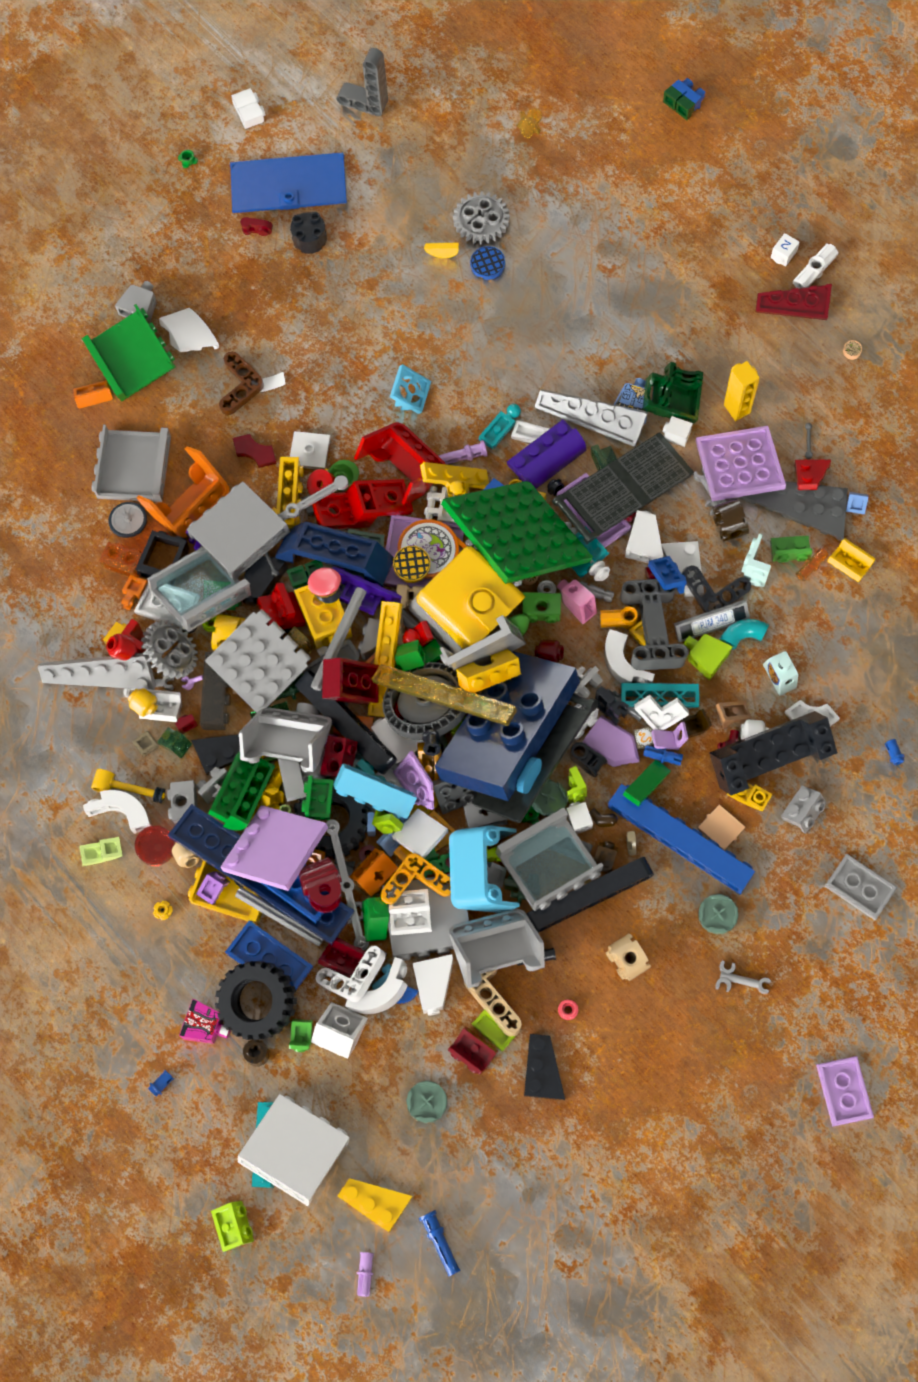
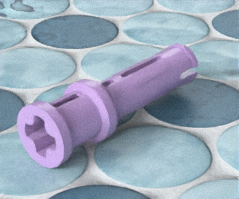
M482 440L478 444L465 445L463 449L439 455V457L448 465L466 459L472 461L473 458L479 456L486 457L487 451Z

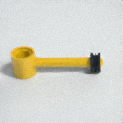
M104 769L96 770L91 789L97 792L116 788L153 797V802L157 801V803L158 801L162 803L165 798V788L156 787L153 790L116 781L115 774Z

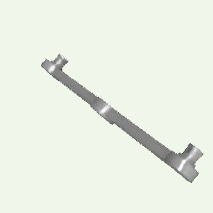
M337 476L332 484L297 504H288L285 511L278 514V516L283 521L288 518H296L303 509L336 490L346 489L348 487L347 478L345 476ZM291 509L296 510L294 513L290 512Z
M331 819L326 822L328 826L326 832L331 836L342 879L340 883L341 891L345 892L348 907L355 910L351 917L356 936L354 946L364 951L368 948L369 942H366L365 936L362 933L352 893L354 882L348 877L338 836L340 825L336 820ZM349 882L350 887L344 888L343 884Z

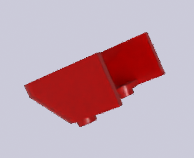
M399 422L392 423L363 436L354 456L355 460L367 455L377 462L389 460L407 476L411 482L401 502L403 505L424 496L434 484L423 482L420 467L423 462L446 465L407 426Z

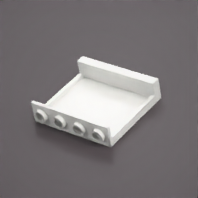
M279 1094L239 1153L238 1163L309 1206L316 1190L345 1145H348L350 1137L347 1136V1132L343 1129H336L331 1126L330 1122L325 1118H318L313 1115L309 1108L305 1106L300 1107L295 1104L291 1097H284Z

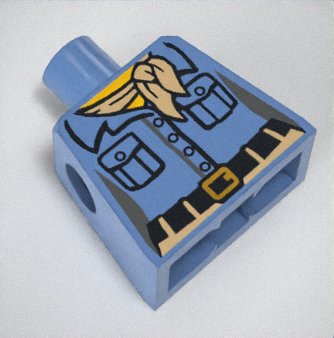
M636 378L634 385L626 383L614 405L642 410L646 381Z

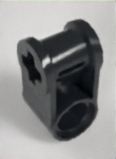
M577 742L571 748V760L592 777L596 778L597 772L608 762L605 757L595 752L583 742ZM582 750L584 755L581 757L577 756L574 751Z

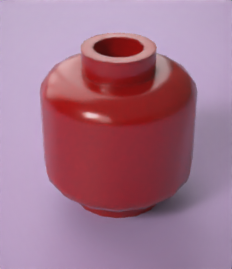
M115 634L107 641L106 649L112 658L127 661L136 653L135 641L129 636Z

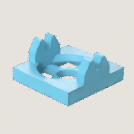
M402 364L399 366L390 398L395 400L396 407L401 406V410L411 409L420 414L423 411L432 381ZM402 378L410 379V381L407 383L406 381L402 380ZM409 384L414 385L415 393L409 391ZM400 386L405 388V391L407 393L406 398H403V396L401 395L399 389ZM417 395L420 398L417 402H411L412 396Z

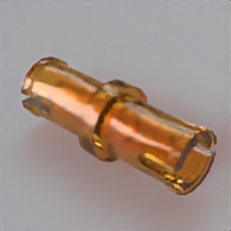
M819 548L811 558L805 561L803 567L796 572V577L800 581H806L812 572L817 571L819 565L829 556L828 552L823 548Z

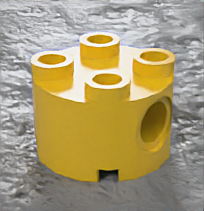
M218 614L213 626L215 627V632H212V650L215 651L246 618Z

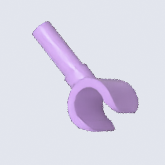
M200 675L195 678L182 677L181 681L187 682L182 687L190 690L195 682L204 680V676Z

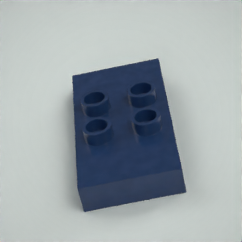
M512 651L519 658L521 675L483 689L480 696L490 700L495 705V710L493 712H488L485 709H471L435 765L440 780L509 801L526 763L531 757L537 755L580 684L575 667Z

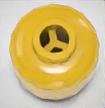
M145 688L135 689L128 698L129 707L142 717L148 714L152 715L158 708L156 705L157 697Z

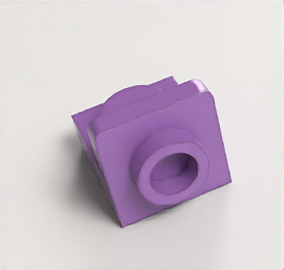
M213 871L206 875L196 894L213 905L216 903L223 888L230 881L226 879L223 873Z

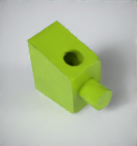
M704 634L699 641L688 636L683 644L691 650L688 661L709 681L731 654L732 650L731 645L707 634Z

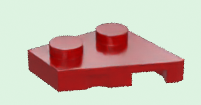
M831 459L795 460L794 467L798 490H817L820 481L825 477L827 469L830 468Z

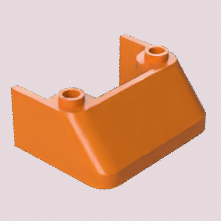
M188 446L185 450L195 461L189 468V477L194 483L170 507L164 502L153 503L152 500L140 495L136 497L154 519L175 536L183 538L187 537V528H189L193 521H197L207 509H211L221 497H225L229 493L228 484L203 453Z

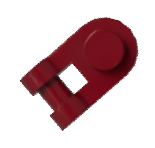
M244 217L240 221L242 232L245 235L257 233L261 236H267L272 233L273 224L267 220Z

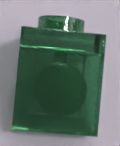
M169 727L157 741L161 747L172 751L179 758H183L192 745L182 733Z

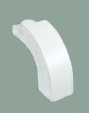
M609 629L604 657L611 675L619 683H653L655 674L644 670H636L626 661L623 651L628 635Z
M101 791L102 799H92L83 805L88 817L107 811H120L124 813L134 834L153 828L150 817L142 804L135 797L123 791Z
M395 957L388 978L381 987L366 991L363 998L357 1002L347 999L345 1006L353 1012L376 1014L395 1005L403 996L408 986L402 980L407 973V964L402 959ZM351 989L350 992L355 993L356 990Z

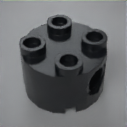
M304 212L293 216L290 231L295 248H298L305 254L319 252L327 242L325 223L320 214L317 212Z

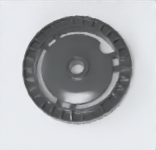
M425 663L424 668L419 669L417 667L402 672L390 683L383 697V713L392 730L405 738L422 740V735L427 730H436L442 736L455 728L463 720L469 708L467 699L470 695L459 686L456 670L442 663ZM448 681L457 687L458 693L448 691L449 686H451ZM396 703L401 716L404 718L403 721L396 716Z

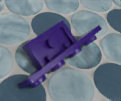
M332 567V569L340 574L341 583L346 585L339 601L349 604L355 589L359 587L366 591L359 609L373 616L381 601L401 603L402 596L397 592L382 588L377 583L366 581L361 576L350 574L343 568Z

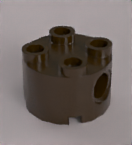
M737 498L712 507L715 515L713 519L716 527L719 526L721 529L719 533L723 542L749 534L748 522L745 523L746 516Z

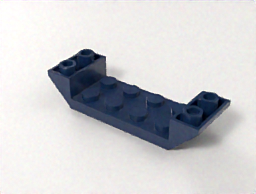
M303 522L289 528L290 533L284 537L275 556L276 559L294 563L296 556L300 555L364 573V580L377 583L381 587H383L394 560V557L375 540L310 522Z

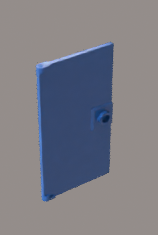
M343 152L230 162L233 213L276 209L288 210L299 209L300 207L347 203Z

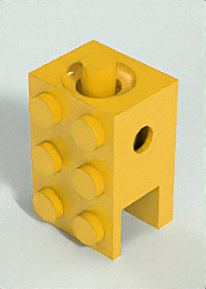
M308 585L294 590L316 649L322 646H329L344 615L339 599L333 603H324L314 593L312 594ZM351 628L345 639L352 637Z

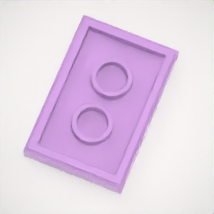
M857 1056L816 1065L832 1127L874 1118Z

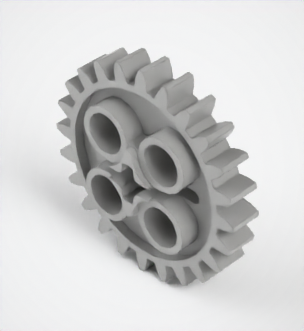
M483 191L480 192V195L474 192L473 197L467 194V200L461 198V203H457V208H454L453 215L454 227H456L457 233L460 232L461 238L466 236L467 242L473 239V244L479 240L480 245H482L483 240L489 244V239L495 242L496 236L501 238L502 232L506 233V227H509L510 215L509 209L506 208V203H502V198L496 200V194L490 197V192L484 195Z
M161 620L151 624L143 633L144 637L141 641L144 644L141 647L146 649L143 655H148L149 658L146 661L153 663L151 668L157 667V673L162 671L164 677L169 675L170 679L174 677L177 679L184 678L197 666L195 662L198 658L195 655L198 654V651L193 650L196 644H191L190 641L193 638L187 637V631L182 632V626L177 628L175 622L171 625L169 620L165 623ZM178 641V644L162 658L161 656Z

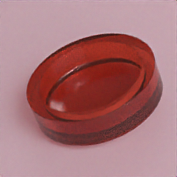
M149 826L143 829L135 840V852L139 859L150 866H159L169 861L173 856L172 848L175 845V841L168 837L170 832L161 826Z

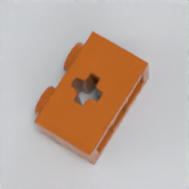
M375 848L349 878L364 893L372 897L380 891L381 886L393 876L398 867L383 851Z

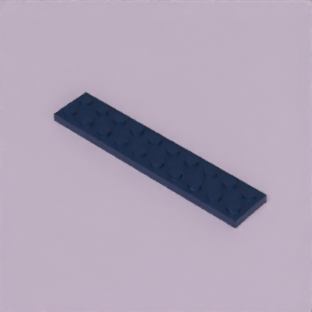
M193 804L189 806L168 834L170 839L332 945L355 913V910L340 902L335 910L324 913L315 923L260 882L223 872L221 865L241 836L233 830L223 827L222 823Z

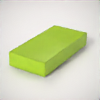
M485 1009L472 1023L473 1027L502 1052L516 1037L505 1035Z

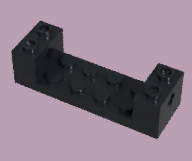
M816 711L709 752L719 787L729 795L749 789L747 780L811 755L822 760L838 753L828 717Z

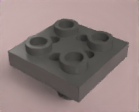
M440 778L432 781L433 789L443 815L466 806L477 795L476 791L441 781Z

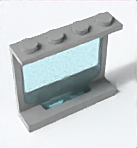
M203 546L148 578L150 591L187 632L251 595L250 583L246 579L242 581L238 579L233 580L228 575L227 570Z
M564 807L501 843L496 849V854L534 911L546 909L551 905V901L556 898L561 900L568 895L567 892L571 889L577 890L585 884L586 880L591 879L592 881L601 875L600 872L603 864L597 865L566 820L568 813Z

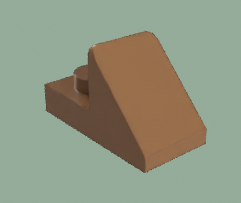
M745 701L716 704V712L723 729H726L733 723L745 722L752 718Z

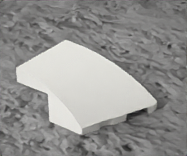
M187 308L159 318L160 325L169 331L170 345L179 352L202 350V347L213 346L214 349L219 348V344L211 330L192 309Z

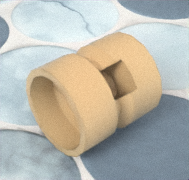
M398 584L396 592L402 596V609H406L412 601L410 600V595H414V599L424 587L413 586L410 588L409 585Z

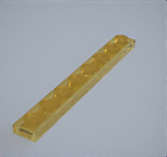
M383 664L379 666L372 677L375 684L509 726L517 712L516 706Z

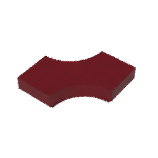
M250 434L233 438L237 457L251 458L257 463L259 468L277 464L272 445L258 444L252 439Z

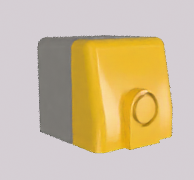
M467 546L416 595L409 604V610L420 622L427 620L431 633L450 652L456 654L483 640L498 625L496 618L502 615L505 617L509 615L526 596L512 582L505 584L483 555L474 547Z

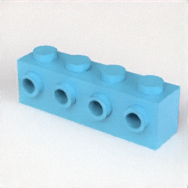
M344 763L333 783L338 794L345 797L347 795L355 797L354 800L361 804L366 802L372 804L374 809L381 812L386 810L397 819H401V817L407 819L417 799L416 795L411 791Z

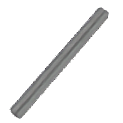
M357 587L323 659L337 657L366 595V591L363 588ZM323 660L311 684V687L318 691L322 690Z

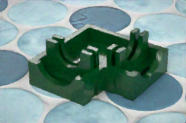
M670 362L664 368V376L652 372L646 378L642 411L651 412L654 415L669 419L673 416L693 424L696 423L699 415L704 372L699 370L685 371L680 369L674 362ZM653 386V394H652V400H651V399H650V391H651V387Z

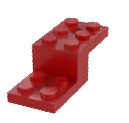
M404 479L354 481L346 493H331L312 504L317 524L331 529L369 528L378 516L411 515L414 511L411 502L406 505L401 503L407 491ZM387 495L393 497L394 500H390ZM329 508H332L337 514L331 513Z

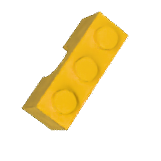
M506 649L490 655L492 663L490 665L478 666L472 662L456 669L459 686L471 695L521 675L519 658Z

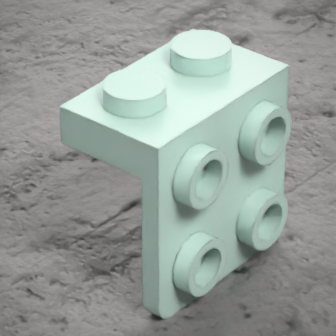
M760 533L758 538H753L741 572L744 573L743 577L750 580L751 585L764 587L771 565L754 560L763 536Z

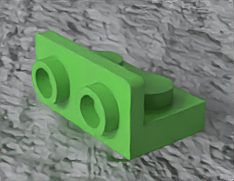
M809 536L771 538L770 540L772 560L779 563H786L789 560L803 562L810 559L813 553L812 548H810Z

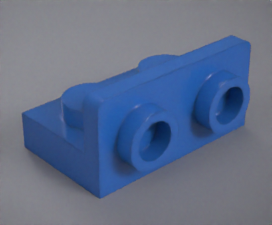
M670 556L649 561L648 567L664 591L676 588L679 594L684 593V588L687 584L686 577L681 574L677 564L673 562Z

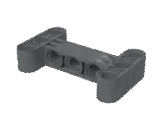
M657 579L626 581L622 586L620 599L624 604H639L646 645L637 646L633 651L631 666L636 670L681 668L684 666L688 656V648L685 645L669 644L662 603H669L673 600L676 588L664 591Z

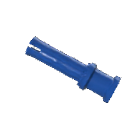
M434 1210L420 1217L419 1221L423 1222L428 1233L426 1236L429 1240L432 1239L449 1277L461 1270L443 1235L445 1229L440 1226L436 1217L437 1212Z

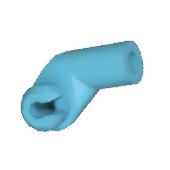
M390 964L382 968V972L385 975L372 985L374 990L381 987L387 980L392 967Z

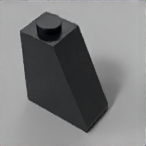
M262 556L245 571L244 579L250 583L251 595L245 598L243 603L249 606H256L258 604V597L268 596L288 568L287 562L270 557L275 569L279 571L276 577L272 575V569L266 556Z

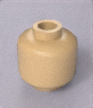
M177 842L172 848V855L181 867L191 868L200 859Z

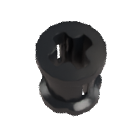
M436 730L425 731L422 735V740L425 742L423 752L426 755L435 756L440 753L441 749L438 743L440 734Z

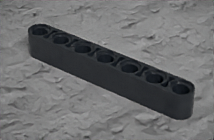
M306 670L295 683L297 689L323 716L331 718L332 725L345 738L357 741V751L379 773L385 775L397 761L396 756L342 701L322 698V690L318 691L311 687L316 674L311 670Z
M641 857L583 885L577 890L569 892L561 900L556 898L551 901V905L546 909L532 910L526 913V915L539 933L654 876V873L646 858Z

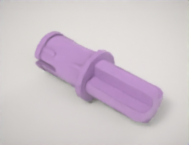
M360 1252L359 1272H357L359 1275L358 1296L368 1297L370 1295L371 1276L374 1274L372 1273L374 1253Z

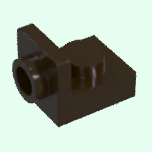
M599 842L594 858L597 865L603 864L601 871L607 873L612 871L618 847L613 842Z

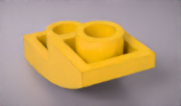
M747 783L749 787L747 790L734 795L726 794L760 811L764 810L772 796L770 792L756 784L752 786Z

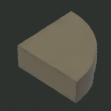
M629 831L626 835L628 854L631 856L636 855L635 831Z

